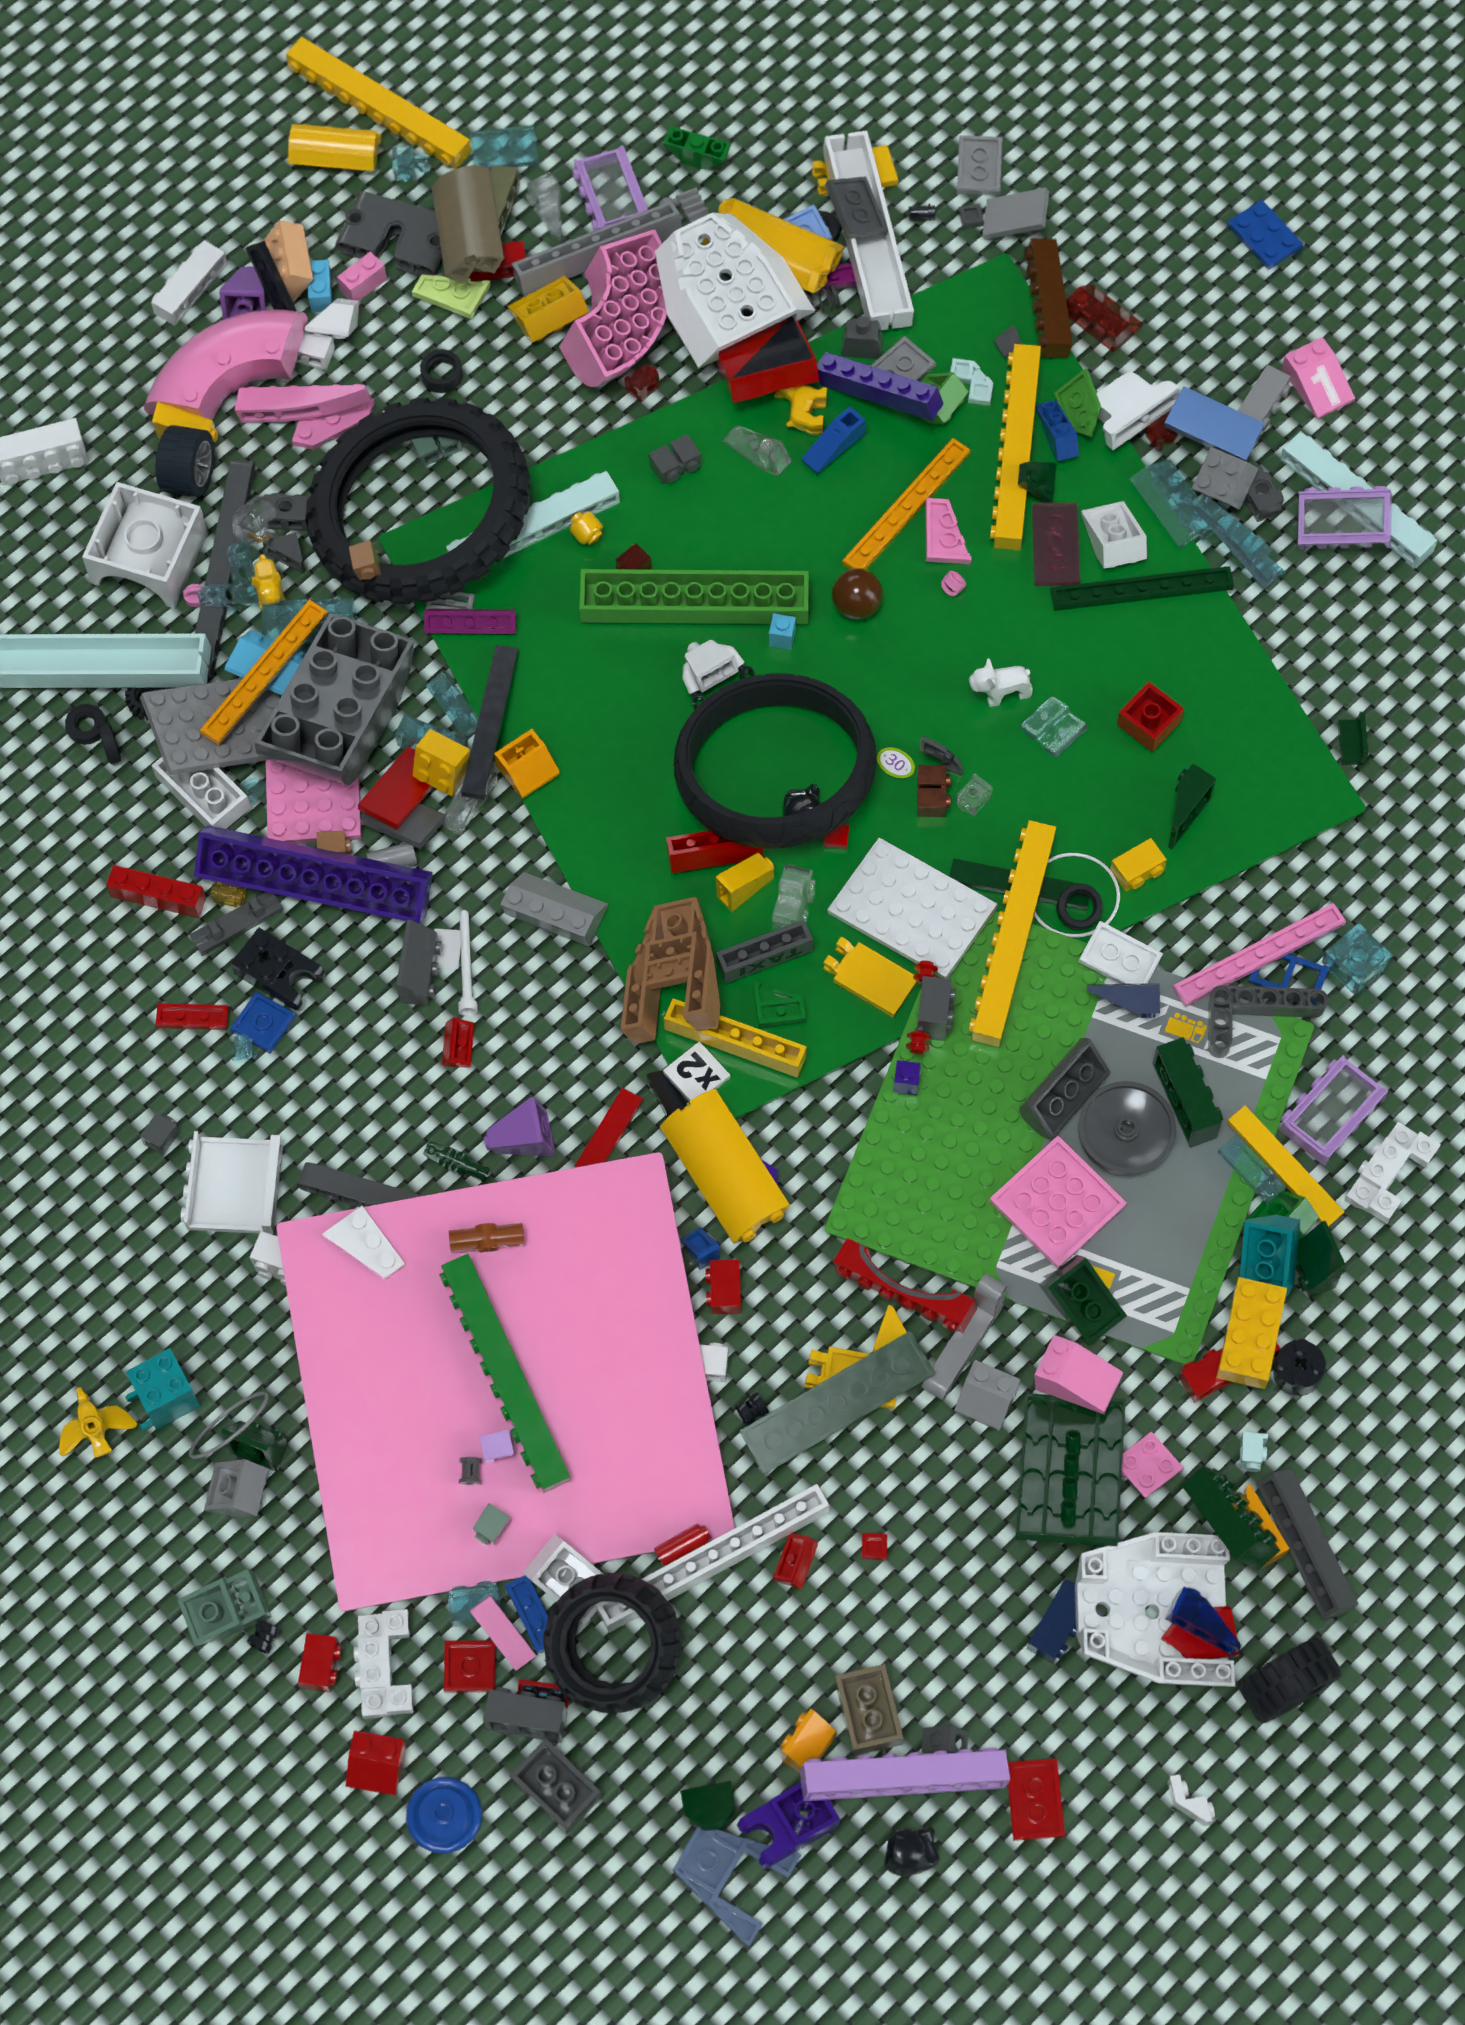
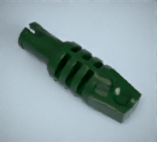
M429 1141L423 1153L445 1169L459 1175L468 1174L482 1182L487 1178L484 1174L488 1175L490 1170L489 1167L472 1161L469 1155L438 1143Z

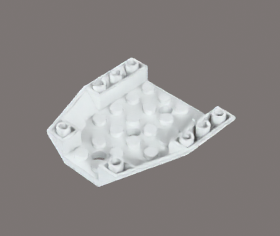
M711 213L674 231L655 250L667 316L698 369L718 360L719 351L790 316H793L795 321L815 312L784 258L732 214ZM700 238H708L710 243L708 245H701L698 240ZM723 273H728L732 278L728 281H723L719 276ZM743 309H750L753 311V314L746 317L741 314V311Z
M1154 1532L1119 1542L1118 1546H1105L1082 1553L1075 1583L1076 1636L1083 1655L1159 1684L1234 1687V1661L1228 1660V1657L1216 1659L1184 1658L1181 1655L1182 1653L1161 1640V1637L1181 1610L1226 1606L1224 1565L1230 1561L1229 1550L1218 1535ZM1097 1604H1102L1107 1608V1616L1102 1617L1096 1613L1095 1608ZM1146 1607H1153L1157 1611L1156 1619H1150L1146 1616Z

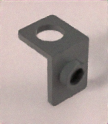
M953 1726L925 1727L923 1729L922 1753L929 1754L936 1751L957 1753L968 1747V1731ZM957 1735L960 1736L962 1742L960 1749L955 1744Z

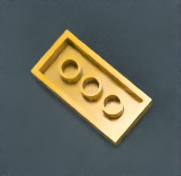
M1238 1277L1216 1378L1261 1389L1266 1388L1287 1288Z

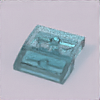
M1053 696L1020 725L1021 729L1034 742L1055 758L1087 730V724L1071 714L1069 707Z

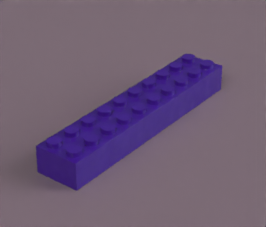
M208 825L199 832L194 877L403 921L412 920L419 924L427 916L433 872Z

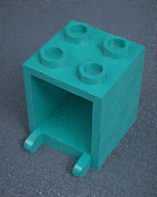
M170 1348L125 1371L135 1391L125 1396L127 1402L139 1398L150 1420L140 1425L142 1431H146L153 1426L158 1430L200 1407Z

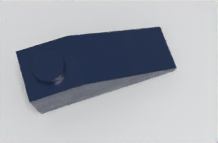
M1160 983L1088 984L1087 991L1135 1014H1141V1018H1155V1013H1160Z

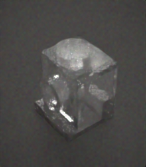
M974 774L972 779L957 794L956 803L963 812H969L975 816L992 797L993 787Z

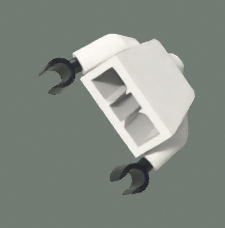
M708 640L701 645L697 642L691 643L687 648L688 652L684 656L686 663L683 665L682 679L688 693L693 696L692 706L694 709L697 708L696 701L701 700L703 702L705 700V697L698 693L699 690L704 692L739 672V670L740 680L747 678L744 673L749 674L750 677L754 676L753 668L744 666V660L734 647L718 644L713 640Z

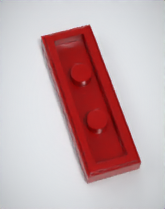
M158 1003L155 1025L156 1028L227 1030L229 1006Z

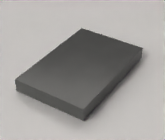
M866 176L827 180L825 186L847 239L886 235L888 231Z
M422 804L415 808L398 830L366 813L361 818L363 825L419 849L423 847L446 820L445 814Z

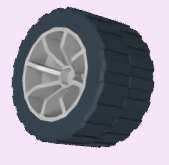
M170 425L163 432L157 447L155 462L157 485L163 492L200 497L207 490L213 474L215 449L212 435L207 430Z

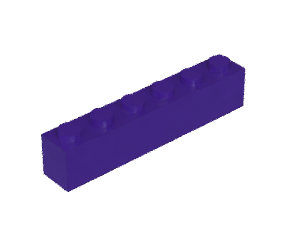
M825 352L817 364L821 386L933 421L943 406L939 389L936 386Z

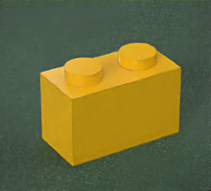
M1152 838L1113 859L1110 870L1126 892L1132 888L1135 890L1141 887L1145 880L1151 877L1156 878L1160 876L1165 870L1167 859Z

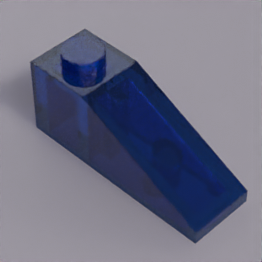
M1183 1587L1176 1594L1165 1620L1231 1656L1240 1650L1242 1645L1209 1601L1202 1597L1199 1591L1190 1587Z

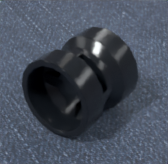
M757 1392L750 1395L747 1401H740L735 1405L739 1416L747 1426L754 1423L755 1418L763 1417L769 1413L766 1404Z
M259 1619L255 1625V1634L250 1635L246 1643L262 1653L269 1654L272 1648L271 1642L278 1638L281 1631L270 1623Z

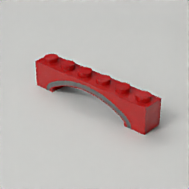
M849 1238L846 1239L833 1260L836 1273L841 1278L846 1280L851 1278L857 1281L860 1287L866 1290L871 1288L886 1300L890 1301L893 1299L900 1302L899 1304L906 1310L912 1311L914 1309L920 1312L925 1319L929 1321L936 1320L942 1323L943 1327L949 1331L955 1332L957 1330L963 1333L977 1310L975 1299L954 1289L948 1294H932L913 1290L895 1282L871 1261L868 1247Z

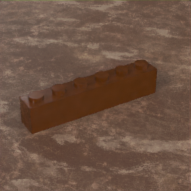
M1031 238L1028 247L1024 249V259L1028 262L1027 277H1030L1029 293L1033 295L1032 312L1036 315L1034 327L1035 330H1038L1037 346H1041L1042 357L1068 358L1073 342L1057 239Z

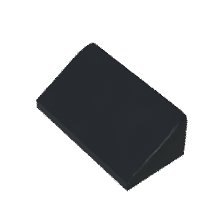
M663 1070L646 1075L647 1082L666 1118L678 1108L683 1110L687 1106L681 1092L663 1074Z

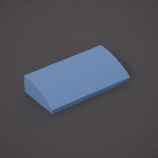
M1183 386L1165 421L1164 427L1204 446L1213 447L1247 462L1265 423Z

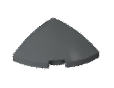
M922 736L920 751L923 754L940 759L941 765H946V771L963 776V766L950 750L933 739Z

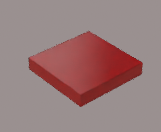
M492 1640L445 1641L444 1693H488L489 1689L495 1690L496 1645Z

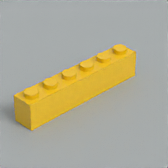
M672 999L664 1017L665 1030L697 1042L700 1041V1043L798 1078L806 1060L807 1046L719 1015L718 1027L696 1031L684 1018L685 1002Z

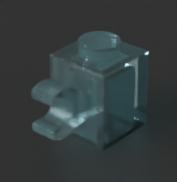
M414 145L392 146L394 180L408 181L416 179V168L423 173L430 172V164H423L430 162L428 154L415 156Z

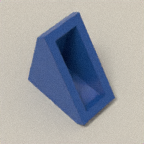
M701 1227L680 1239L699 1271L710 1265V1260L720 1259L718 1243Z

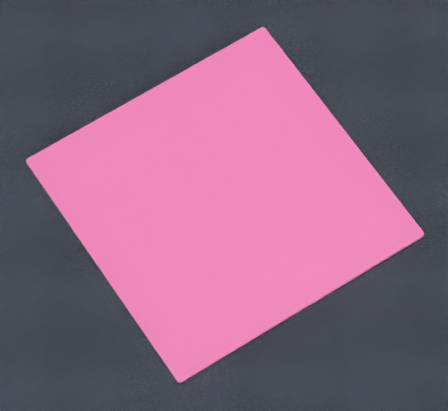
M652 1153L364 1207L405 1263L402 1269L386 1280L322 1236L325 1231L356 1209L277 1224L280 1253L337 1598L341 1611H350L521 1578L525 1576L522 1572L554 1534L559 1536L591 1564L655 1552V1547L697 1523L699 1527L705 1525L711 1536L708 1542L735 1529L667 1174L661 1153ZM494 1223L496 1225L522 1223L525 1245L501 1247L492 1252H477V1250L451 1253L449 1231L475 1228L476 1225ZM467 1253L471 1258L571 1478V1481L543 1493L541 1487L536 1489L530 1475L534 1474L531 1465L526 1466L520 1453L524 1449L521 1443L516 1444L510 1430L514 1427L511 1421H505L500 1407L504 1405L500 1397L495 1399L490 1385L493 1384L490 1375L485 1376L479 1364L483 1361L480 1352L474 1353L469 1340L473 1339L470 1330L464 1331L459 1318L463 1317L460 1308L454 1309L449 1296L453 1295L450 1286L444 1287L439 1276L440 1273H443L441 1265ZM509 1430L514 1454L497 1458L494 1463L485 1464L479 1436ZM476 1457L482 1459V1463L479 1464L481 1485L459 1484L462 1474L460 1458ZM489 1503L511 1518V1521L495 1545L490 1542L485 1545L475 1538L476 1533L472 1529Z

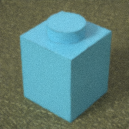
M773 613L769 631V646L792 650L796 632V617Z

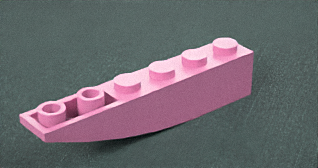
M334 384L332 386L292 385L290 387L251 386L239 388L235 412L241 423L286 422L310 419L344 411L370 402L372 397L367 387L361 384Z

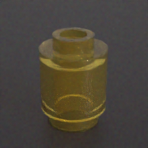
M221 882L213 884L210 891V897L213 898L214 903L233 907L242 906L247 894V889L244 887Z

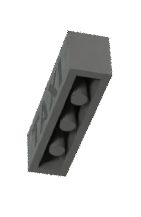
M801 920L716 952V964L725 984L812 952L813 939L805 921Z

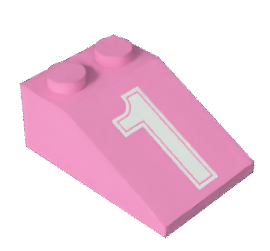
M1323 337L1284 356L1282 371L1291 376V384L1316 419L1355 401V397L1340 364Z

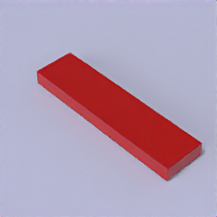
M624 1088L620 1090L574 1168L607 1162L643 1103V1098Z

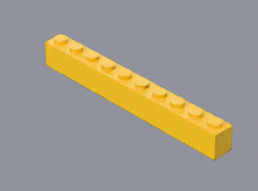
M301 37L286 53L288 67L292 72L301 74L310 83H316L325 92L332 93L343 103L355 107L359 113L368 115L377 124L386 126L393 134H399L411 145H417L426 154L438 158L444 165L456 169L471 154L469 138L305 38Z
M1014 344V352H1009L1008 366H1012V371H1007L1006 384L1010 385V390H1005L1004 403L1008 404V409H1003L1002 423H1006V429L1001 428L1000 442H1004V448L999 447L998 461H1002V467H997L996 480L1000 481V487L995 486L994 500H998V506H993L992 519L996 520V526L991 525L990 539H994V548L1021 551L1027 490L1018 484L1020 464L1030 462L1041 346Z
M1029 820L1027 828L1022 827L1019 841L1023 842L1021 849L1017 848L1014 862H1017L1016 870L1011 869L1008 883H1012L1011 890L1005 891L1002 903L1006 904L1005 912L1000 911L997 925H1001L999 933L994 932L991 946L995 947L994 954L989 953L986 967L990 969L988 975L983 974L980 988L984 989L982 997L977 996L974 1010H978L977 1018L972 1017L969 1031L973 1032L972 1041L996 1047L1000 1046L1056 832L1055 826Z

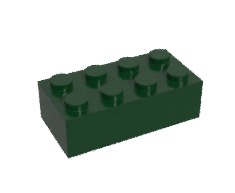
M1184 1037L1157 1046L1152 1064L1187 1143L1191 1148L1216 1139L1221 1128L1223 1116L1219 1107L1215 1108L1213 1104L1211 1088L1204 1084L1202 1079L1204 1074L1201 1066L1195 1064L1193 1059L1194 1051L1191 1044H1186Z
M1200 1467L1181 1486L1234 1559L1257 1570L1261 1569L1280 1551L1275 1543L1277 1541L1276 1537L1268 1529L1265 1530L1261 1524L1263 1523L1262 1518L1255 1511H1251L1248 1507V1499L1241 1492H1237L1234 1488L1236 1483L1228 1474L1225 1473L1223 1475L1215 1468Z

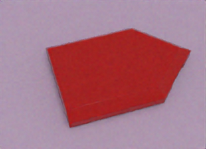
M1230 1606L1181 1610L1161 1637V1640L1173 1646L1182 1653L1181 1655L1184 1658L1216 1659L1239 1656V1644Z

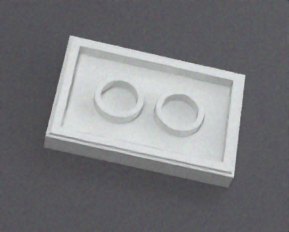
M1099 921L1078 963L1119 984L1148 983L1163 953Z

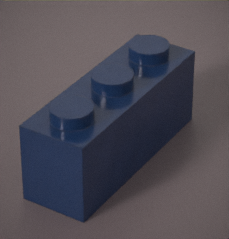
M1064 1579L1027 1646V1650L1054 1664L1056 1658L1060 1660L1063 1658L1068 1649V1646L1065 1645L1068 1637L1074 1638L1076 1635L1075 1584L1067 1579Z

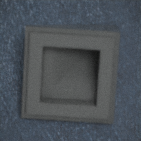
M1014 325L994 339V343L1003 358L1009 357V352H1014V344H1022Z

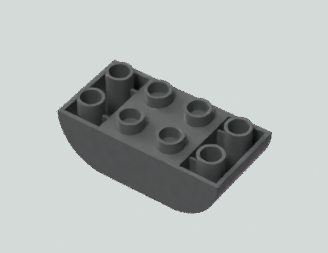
M329 613L256 739V753L260 757L344 785L352 784L361 774L400 702L411 669L415 640L352 620L348 617Z

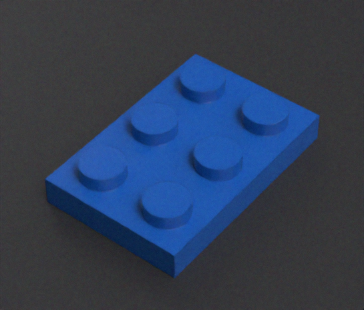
M1263 200L1233 217L1227 224L1229 229L1267 270H1270L1303 247V243Z

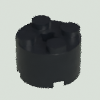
M1306 1339L1291 1341L1285 1344L1278 1352L1273 1366L1274 1381L1287 1394L1308 1395L1316 1390L1322 1380L1326 1369L1325 1357L1316 1345L1308 1342Z

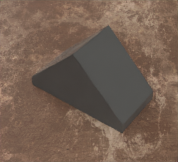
M296 533L274 537L263 542L266 555L302 574L305 572Z

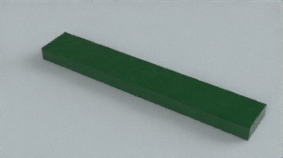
M953 858L949 877L965 886L1005 894L1006 890L1010 891L1012 883H1008L1011 872L1009 869ZM1044 877L1038 901L1057 904L1058 898L1065 889L1079 883ZM1082 893L1073 894L1068 898L1066 906L1087 910L1089 897Z

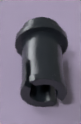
M935 205L909 206V220L929 219L931 221V219H935Z

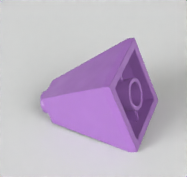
M252 266L240 267L220 288L223 320L247 312L266 310L264 289Z
M534 1097L526 1100L487 1129V1136H484L486 1149L492 1150L495 1154L556 1156L548 1112Z

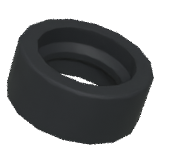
M445 349L433 350L427 353L421 361L422 382L430 391L448 393L456 389L461 383L463 377L461 361L452 351ZM438 363H447L454 367V373L450 377L441 380L430 377L428 371Z
M1075 884L1069 886L1061 893L1057 900L1056 911L1059 919L1065 926L1075 930H1083L1092 926L1099 919L1103 903L1100 894L1095 888L1087 884ZM1082 893L1092 900L1093 912L1087 919L1075 920L1068 915L1066 902L1071 895Z

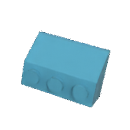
M250 630L239 639L224 670L244 678L275 640L263 636L258 631ZM298 650L267 689L282 695L306 654Z

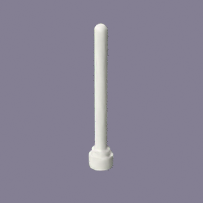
M462 910L459 916L463 997L458 1003V1011L460 1015L471 1016L475 1015L478 1011L477 1002L472 997L469 913L467 910Z

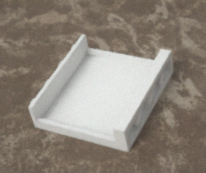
M194 1131L193 1139L189 1140V1154H192L191 1162H187L186 1176H189L188 1185H184L183 1190L186 1207L181 1209V1222H184L187 1230L258 1234L263 1231L274 1234L283 1152L281 1135H271L270 1140L200 1137L198 1131Z

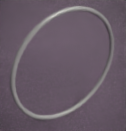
M266 1392L254 1393L223 1412L196 1438L189 1450V1456L192 1459L205 1457L234 1439L261 1413L267 1404L268 1394ZM265 1396L257 1412L238 1431L211 1450L199 1455H193V1450L200 1439L225 1415L254 1397Z

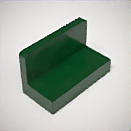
M1359 712L1357 719L1338 721L1342 765H1365L1368 756L1365 712Z

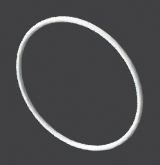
M1064 853L1050 858L1048 863L1068 856L1087 858L1101 865L1109 873L1116 887L1117 899L1113 913L1105 922L1108 925L1116 915L1120 903L1119 885L1112 871L1100 860L1086 854ZM1036 912L1034 913V917L1043 927L1068 937H1085L1092 935L1095 931L1092 930L1081 934L1063 933L1049 927L1039 918Z

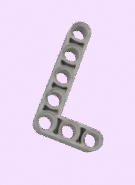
M984 1274L974 1292L977 1306L974 1316L963 1333L955 1331L932 1367L936 1374L924 1380L922 1389L941 1400L946 1398L1003 1308L1007 1291L1005 1284L988 1274Z

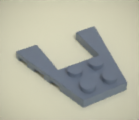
M697 1827L672 1871L747 1947H750L763 1923L718 1897L742 1853L759 1862L761 1853L770 1846L748 1838L731 1835V1833L721 1830L704 1831ZM793 1853L769 1868L788 1879L801 1855Z

